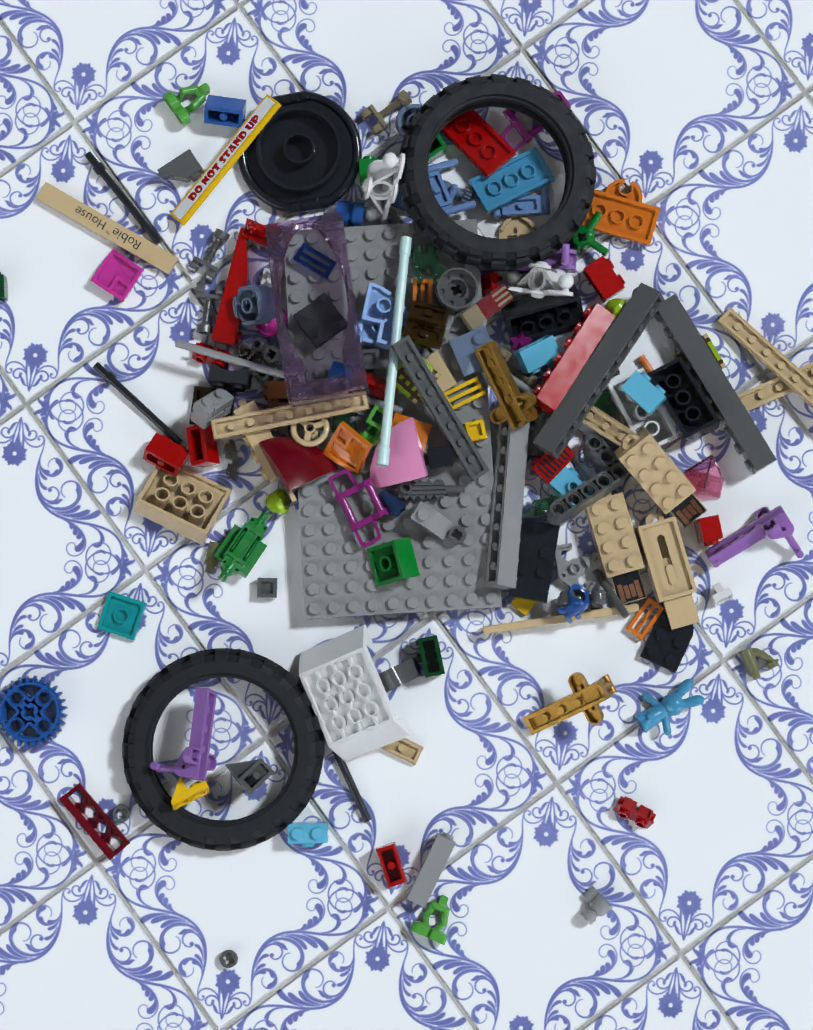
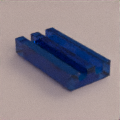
M304 242L293 258L294 261L326 280L337 264L336 261ZM306 249L331 265L329 267L304 253L303 250ZM300 255L326 270V273L300 259Z

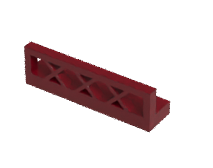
M81 783L59 799L109 860L130 844V841ZM78 789L84 794L83 803L75 802L71 797ZM86 806H94L96 808V818L86 815ZM99 821H106L109 824V833L100 832L98 829ZM111 836H119L124 844L115 849L111 845Z

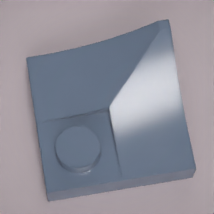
M485 326L449 340V344L464 377L483 369L474 350L491 341Z

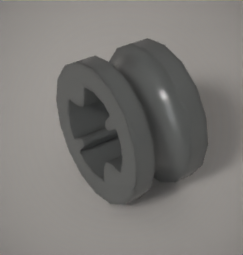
M454 526L450 529L449 539L451 542L460 544L465 540L466 531L463 527ZM456 529L463 533V536H460L462 538L460 540L452 537V533L454 534Z
M118 805L112 813L114 820L120 823L127 821L131 814L130 809L126 805ZM117 809H125L127 811L125 819L123 817L117 818Z
M226 950L220 956V963L225 968H232L238 962V956L233 950ZM227 953L232 954L231 957L234 958V962H230V965L226 964V960L223 959L224 955L228 956Z

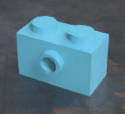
M546 335L514 351V354L522 372L532 375L541 371L540 367L544 365H553L552 360L560 350L554 336Z
M636 370L620 388L651 416L667 399L664 395L666 391L658 384L656 386L649 382L651 378L644 371L639 373Z
M565 466L548 485L562 497L586 481L582 482L577 477L579 474L572 467L568 469Z
M328 821L292 822L288 825V844H302V847H314V843H328Z

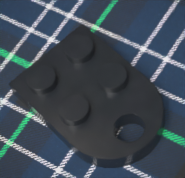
M666 611L663 612L655 621L639 657L676 673L693 636V624L671 630Z

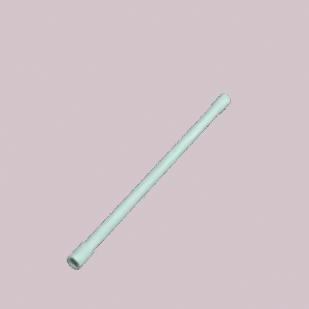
M401 236L399 266L380 445L378 447L376 463L379 467H388L389 445L399 360L391 345L401 339L408 264L412 245V238L409 236Z

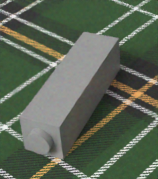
M446 832L437 834L407 895L408 900L425 908L456 844L452 835Z

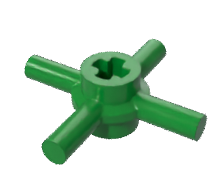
M596 211L588 225L581 226L572 237L574 243L572 249L576 250L577 254L580 249H588L590 247L604 256H607L609 253V249L595 241L593 229L603 216L600 212ZM582 234L587 237L586 241L580 238Z

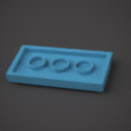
M534 147L512 158L488 179L483 174H480L470 179L468 184L488 215L553 182L555 177L538 149Z

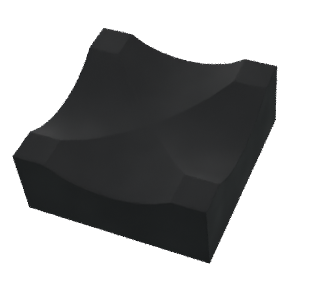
M325 292L293 315L295 321L317 349L348 326L347 321L336 309Z
M210 364L208 380L214 388L222 387L226 390V387H232L234 391L245 392V389H250L252 379L250 369L241 368L230 371L222 369L218 365Z

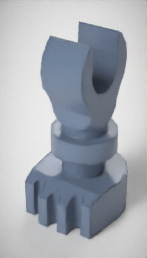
M444 180L447 191L449 192V189L452 184ZM459 187L455 198H460L461 204L469 202L474 192L470 189H466L463 192V189Z

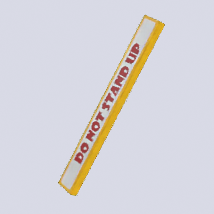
M266 94L172 211L171 216L183 226L186 225L281 107L278 101Z

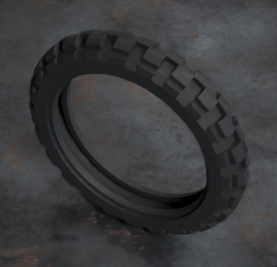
M491 74V76L482 77L477 75L444 87L442 91L427 100L415 114L404 135L399 155L401 153L405 154V164L402 177L399 179V189L402 193V201L406 211L414 221L415 227L441 253L444 252L451 256L453 260L464 265L476 266L478 269L516 270L517 268L528 267L529 263L535 264L549 256L551 257L562 249V244H567L580 229L587 217L594 197L596 183L595 156L592 145L587 139L586 130L580 120H577L563 100L559 101L553 96L551 91L543 86L538 87L530 83L531 81L520 77L511 78L502 74ZM479 108H506L528 116L548 132L562 156L565 169V187L557 211L545 224L523 236L499 239L484 237L470 232L458 225L445 213L431 188L428 161L435 138L457 116Z
M215 648L191 653L175 660L156 673L138 694L126 720L122 743V758L127 784H129L136 803L147 815L146 817L156 827H159L177 841L192 847L216 851H231L255 846L269 840L288 827L301 814L314 794L320 778L324 757L323 732L305 689L290 672L274 661L253 652L232 648ZM218 677L244 680L267 692L280 705L287 716L294 740L293 765L288 780L281 792L270 804L260 811L234 820H213L200 817L183 807L173 810L171 805L172 797L163 787L157 772L150 768V764L154 762V734L165 708L179 693L189 686L203 680Z

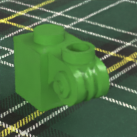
M376 404L366 420L367 429L360 433L373 447L379 442L378 435L381 432L383 408Z

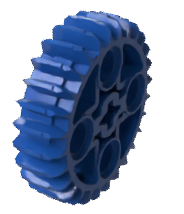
M25 676V681L19 677L18 684L15 681H11L12 687L6 685L5 689L7 692H0V695L3 696V699H0V724L3 726L0 728V732H7L4 738L12 737L10 743L18 740L17 746H21L24 742L25 748H28L30 743L33 748H36L37 742H39L40 746H44V740L48 743L51 742L50 736L58 737L55 731L62 732V728L59 725L66 724L61 719L68 716V714L63 713V710L68 709V707L62 706L66 699L59 698L63 692H55L58 686L50 687L52 684L51 680L45 684L44 677L40 681H38V676H33L32 681L30 676ZM37 687L40 690L30 697L22 688ZM16 692L22 696L19 703L13 700V695ZM44 692L48 693L50 697L47 703H43L41 700V695ZM8 703L17 711L9 720L7 719ZM53 703L56 708L54 720L45 712ZM28 708H34L33 713L35 715H28ZM16 720L21 723L19 731L13 728V723ZM43 720L49 723L47 731L41 729L40 725ZM31 726L40 735L28 737L21 734Z

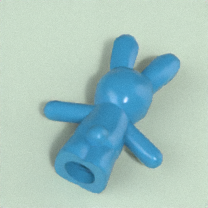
M692 679L684 680L674 692L665 695L661 702L647 693L642 695V699L651 705L646 710L635 714V718L644 733H647L654 726L662 722L663 732L668 736L671 734L669 716H676L683 709L696 707L704 703V697L701 695L682 699L692 689L694 684Z

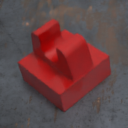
M490 272L481 276L482 295H487L498 287V281L503 280L498 273Z

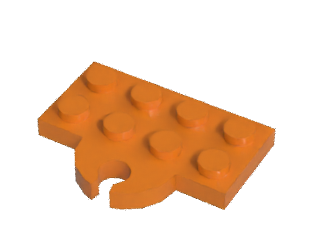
M618 179L608 185L605 192L594 189L592 205L581 226H587L595 212L598 211L603 216L593 229L594 231L650 246L660 208L642 203L643 195L640 187L632 181L630 184L631 192L624 194L621 192L620 187L625 183V179Z

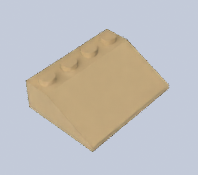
M156 467L136 499L134 512L204 546L232 490L185 467L182 468L177 477Z

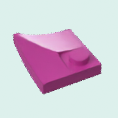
M112 249L90 281L124 302L144 272V269Z

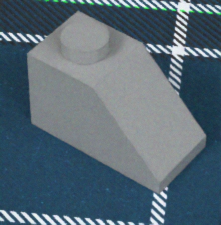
M420 501L410 517V520L444 540L454 524L422 501Z

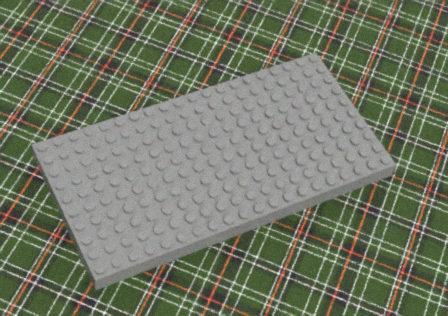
M477 219L453 220L466 230L478 234ZM414 223L283 231L288 328L295 334L293 343L289 344L290 358L297 359L301 364L300 370L294 374L326 384L333 361L344 363L345 367L351 365L360 368L359 350L378 349L354 344L355 334L369 282L384 287L395 298L401 236L412 238L404 302L408 312L413 300V279H433L432 305L440 306L435 296L436 283L445 271L456 267L467 269L477 280L478 293L473 303L469 306L471 307L482 298L480 269L469 264L464 265L453 260L446 253H441L431 245V242L424 235H421ZM417 284L416 301L420 302L421 284ZM425 284L424 303L427 304L429 284ZM456 286L454 289H451L453 291V295L455 296L457 295V293L461 294V292L458 291L459 288ZM325 292L336 309L347 321L348 326L317 349L295 321L293 315ZM450 311V313L455 314L448 341L442 342L440 350L417 344L415 346L423 358L437 351L455 379L456 386L478 377L486 395L455 409L454 412L463 427L464 423L483 419L487 439L474 441L473 443L490 471L471 481L451 448L454 466L430 470V467L426 466L428 475L414 481L418 483L421 479L426 483L429 479L434 483L437 479L438 481L443 480L445 485H465V493H446L443 499L439 497L438 500L434 496L430 500L427 497H424L423 500L419 497H416L415 500L409 497L406 501L404 498H399L406 506L404 512L397 518L387 514L376 520L381 540L365 548L361 547L354 531H351L349 527L351 525L340 503L336 501V495L328 480L330 476L345 468L335 463L338 468L337 470L304 487L298 488L306 620L502 607L501 589L485 586L494 486L487 377L483 369L464 377L449 344V340L470 332L459 316L464 311ZM484 323L479 325L477 328L484 326ZM379 349L380 369H360L359 376L362 371H366L386 379L389 350ZM292 382L293 404L334 396V394ZM476 383L447 396L448 399L476 386ZM397 389L394 404L403 407L402 415L432 424L424 455L427 454V449L450 445L426 404L423 405L421 400L414 404ZM479 389L451 402V405L453 406L480 393ZM367 394L368 397L384 401L383 399ZM369 405L368 410L328 417L330 426L328 436L317 447L324 451L337 426L343 421L359 434L361 431L364 432L368 427L366 420L374 406ZM318 419V420H313V421H308V422L316 423V422H319V421H322V420H321V419ZM298 423L296 427L297 434L304 440V427ZM313 427L308 428L307 431H312ZM324 427L319 428L320 433L317 438L323 433ZM376 444L374 447L372 446L365 460L362 472L355 474L349 471L357 484L370 478V466L377 447ZM343 474L333 480L339 494L354 487L347 474ZM397 484L375 489L377 494L386 489L398 498V493L395 492L398 488ZM366 488L346 498L358 522L377 512ZM420 501H422L454 523L452 527H463L466 531V538L462 543L455 544L450 541L448 532L444 540L410 520V517ZM373 522L357 530L364 543L377 537ZM458 529L454 530L455 533H452V537H456L457 540L462 539L460 536H463V533L459 532ZM410 537L420 575L376 587L367 548L392 540Z

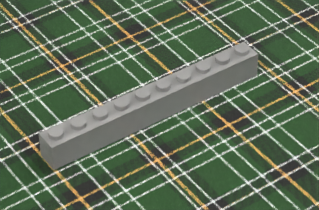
M508 421L500 423L498 428L485 586L502 590L516 588L530 422L521 428L512 430Z

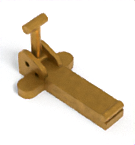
M490 341L474 350L500 404L490 413V419L494 424L508 421L511 429L515 430L536 420L538 415L545 411L539 406L534 407L536 396L533 392L520 393L496 341Z
M580 672L570 675L568 683L573 692L572 694L523 717L531 734L534 735L582 711L590 724H599L604 718L599 703L606 701L612 696L611 694L617 692L609 675L607 674L601 677L602 679L588 684L585 676Z

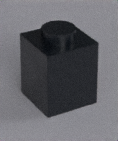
M451 446L427 449V454L424 455L425 465L429 466L430 470L454 466Z

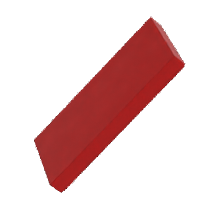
M475 110L457 116L441 130L487 179L516 156V152Z

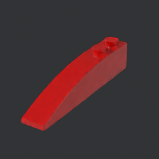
M242 227L239 231L211 338L215 343L234 348L236 343H240L242 338V332H240L242 321L240 318H236L234 314L233 298L237 296L239 292L237 290L240 287L248 286L249 284L247 238L242 236L244 230Z

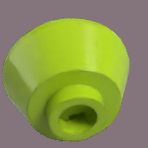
M614 298L606 303L605 309L616 316L614 319H617L623 305L628 301L626 299Z
M278 488L270 493L268 498H266L267 508L273 513L286 514L290 507L287 492Z

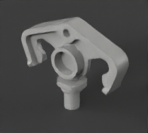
M572 543L558 545L555 552L558 578L569 587L573 584H579L578 578L584 574L585 567L591 568V563L599 559L596 552L585 557L582 555V560L574 558L567 561L561 556V552L564 550L569 552L572 549ZM593 580L588 581L585 588L591 591L596 582Z

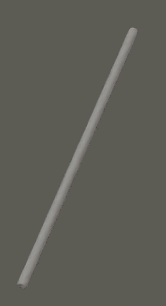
M177 339L175 347L334 395L349 393L338 387L335 388L325 383ZM367 396L369 405L375 406L376 404L381 408L384 407V401ZM394 404L393 412L402 414L403 407Z

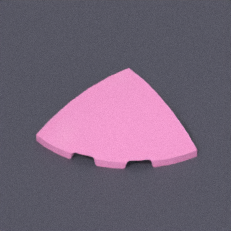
M412 417L391 428L388 467L376 465L380 442L378 443L370 466V478L374 482L373 486L375 489L419 479L428 475L422 446L414 418Z

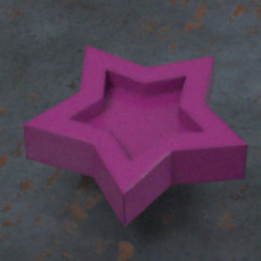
M521 331L518 336L510 338L513 342L511 350L516 351L523 348L532 339L525 337Z

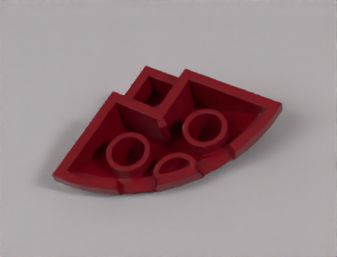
M273 437L258 443L277 478H280L287 493L302 486L304 487L338 469L335 463L325 456L322 449H319L317 446H302L291 437Z

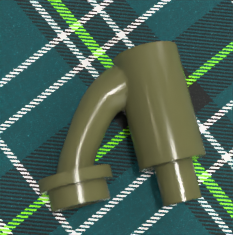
M209 542L204 561L206 573L212 574L214 567L218 566L219 560L213 556L220 547V543Z
M749 647L738 652L747 673H751L754 680L761 677L758 671L761 668L756 657H760L767 662L765 667L767 666L768 670L779 666V659H773L761 649Z

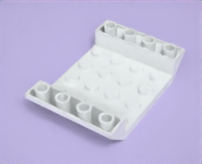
M366 625L301 652L299 659V677L312 703L311 706L314 713L318 717L327 744L345 762L412 735L405 717L397 719L368 651L367 645L372 644L373 641Z

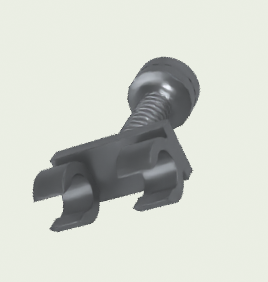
M216 228L213 234L215 237L213 246H211L205 259L202 260L194 256L188 267V270L194 274L197 272L200 264L209 268L205 279L211 283L219 271L217 267L211 265V262L221 243L227 242L230 237L228 233Z
M197 282L195 296L198 299H205L202 316L203 320L200 324H197L196 332L211 335L213 326L209 324L212 301L221 302L225 286L217 284L215 295L205 293V282Z

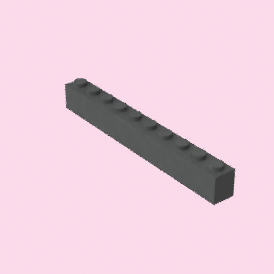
M642 282L633 290L632 297L623 305L617 319L612 321L609 331L606 335H603L598 347L589 357L588 362L580 371L552 415L547 417L544 427L535 435L533 443L539 450L558 459L664 302L660 291Z
M676 294L667 298L654 317L658 323L661 322L663 324V331L668 339L671 338L674 342L673 348L678 355L682 354L687 368L694 374L695 381L702 388L708 402L714 407L719 420H722L725 426L723 428L728 438L732 437L735 442L734 448L739 455H743L746 468L755 474L773 464L777 460L680 300Z

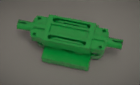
M265 510L262 511L258 519L251 517L242 528L235 524L213 557L221 562L219 564L221 565V574L218 576V579L222 582H225L228 576L237 575V573L246 578L266 549L267 545L261 541L265 537L263 534L268 528L264 522L270 514L267 512L264 516Z

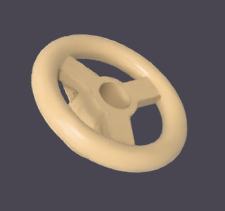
M323 418L321 419L322 421L316 423H300L304 427V440L297 434V424L291 425V435L302 446H317L328 436L330 428L328 419ZM313 427L312 431H307L308 428ZM324 427L323 433L317 438L320 433L319 428Z

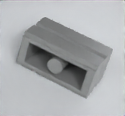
M222 387L217 388L193 404V411L190 416L191 421L202 429L211 425L210 420L223 418V416L230 413L234 397Z

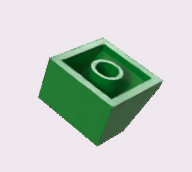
M410 537L392 540L367 548L376 587L420 575Z

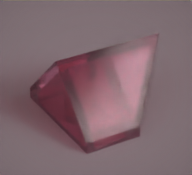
M713 454L687 469L685 476L695 487V493L720 498L724 478Z

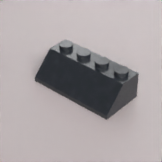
M575 284L569 289V292H573V296H544L541 299L530 296L510 302L503 307L501 312L511 348L513 342L510 338L518 336L521 331L525 337L532 339L530 343L546 335L557 336L573 331L572 329L578 321L581 322L584 317L582 315L581 296Z
M681 356L647 373L651 378V384L654 386L658 384L666 391L664 395L667 399L663 404L685 440L703 437L719 428L720 420Z

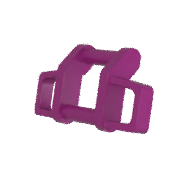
M558 90L553 93V96H558L561 101L563 100L571 108L570 103L561 91ZM505 109L502 113L511 124L499 136L510 146L505 139V135L515 127L523 138L522 142L512 148L514 151H517L524 144L530 143L533 140L532 138L544 128L537 124L527 131L515 116L517 111Z
M348 469L330 476L328 480L336 495L335 499L340 503L351 525L349 527L352 532L354 531L361 547L365 548L381 540L376 520L387 515L389 512L387 508L383 507L373 486L372 478L357 484ZM343 474H347L354 487L339 494L333 480ZM366 488L377 512L358 522L346 498ZM373 522L377 537L364 543L357 530Z

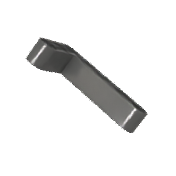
M589 435L582 449L584 456L599 474L551 503L546 515L550 524L559 525L623 485L628 470L599 435Z
M414 657L379 673L386 692L422 675Z

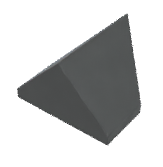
M262 758L225 765L236 781L250 795L274 773Z

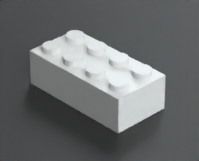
M642 367V368L638 369L637 371H638L639 373H641L642 371H644V369H643V367ZM634 372L607 385L606 390L609 389L610 398L625 426L636 433L645 427L660 446L678 438L662 404L650 416L620 388Z

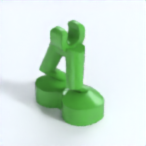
M207 83L199 87L195 84L180 88L178 96L172 91H168L162 96L184 127L191 121L189 113L195 111L206 101L205 96L210 93V87ZM195 94V100L184 108L181 105L184 95Z
M441 895L438 902L433 900L422 913L423 922L413 921L410 930L445 945L448 936L441 930L447 926L450 912V908L446 906L448 897ZM436 910L441 911L440 922L435 928H431L429 926V917Z

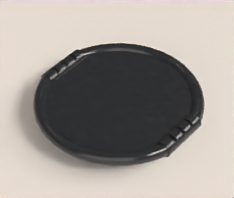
M305 90L273 96L272 98L278 101L281 107L238 159L243 180L259 200L279 211L298 214L329 208V206L347 193L359 173L362 145L357 127L349 114L339 104L321 94Z

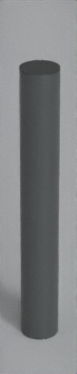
M595 569L592 572L618 612L623 618L628 617L629 612L601 571Z

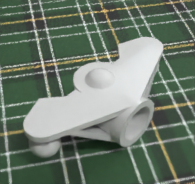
M392 152L386 153L382 160H375L368 165L367 178L363 181L362 185L364 199H368L370 196L377 207H368L365 210L364 216L368 221L374 222L379 219V224L384 225L390 205L395 202L396 196L399 193L398 182L402 177L404 169V153H401L399 157Z
M538 261L535 264L529 263L528 267L533 269L523 278L521 273L516 270L510 271L507 275V281L510 286H506L508 291L531 294L532 297L538 299L544 296H573V292H569V289L574 284L573 277L561 269L551 268L552 266H549L544 261Z

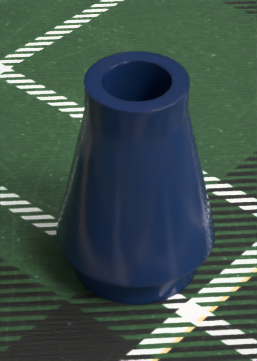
M386 489L378 494L380 501L387 508L390 516L397 518L406 509L404 502Z

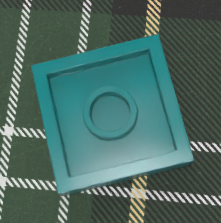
M109 591L97 629L135 640L147 603Z

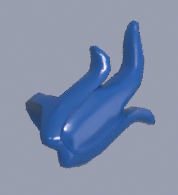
M573 584L569 588L570 602L563 608H557L560 614H565L566 621L569 624L572 623L573 616L577 620L581 619L580 615L589 606L590 595L587 589L580 584ZM575 589L579 590L584 596V601L574 598L572 591Z

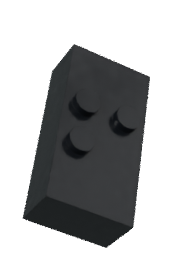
M522 519L516 588L508 589L507 597L547 603L560 525Z

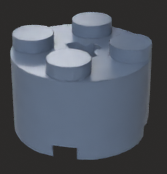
M262 284L242 286L237 290L239 292L233 298V311L236 318L241 319L243 325L266 324L278 316L274 288Z

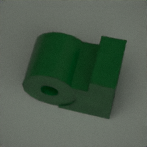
M607 389L602 392L594 406L613 417L615 409L607 400L611 397L610 391Z

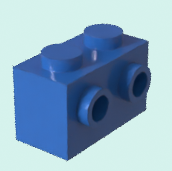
M208 95L204 106V123L237 128L242 126L246 117V100Z

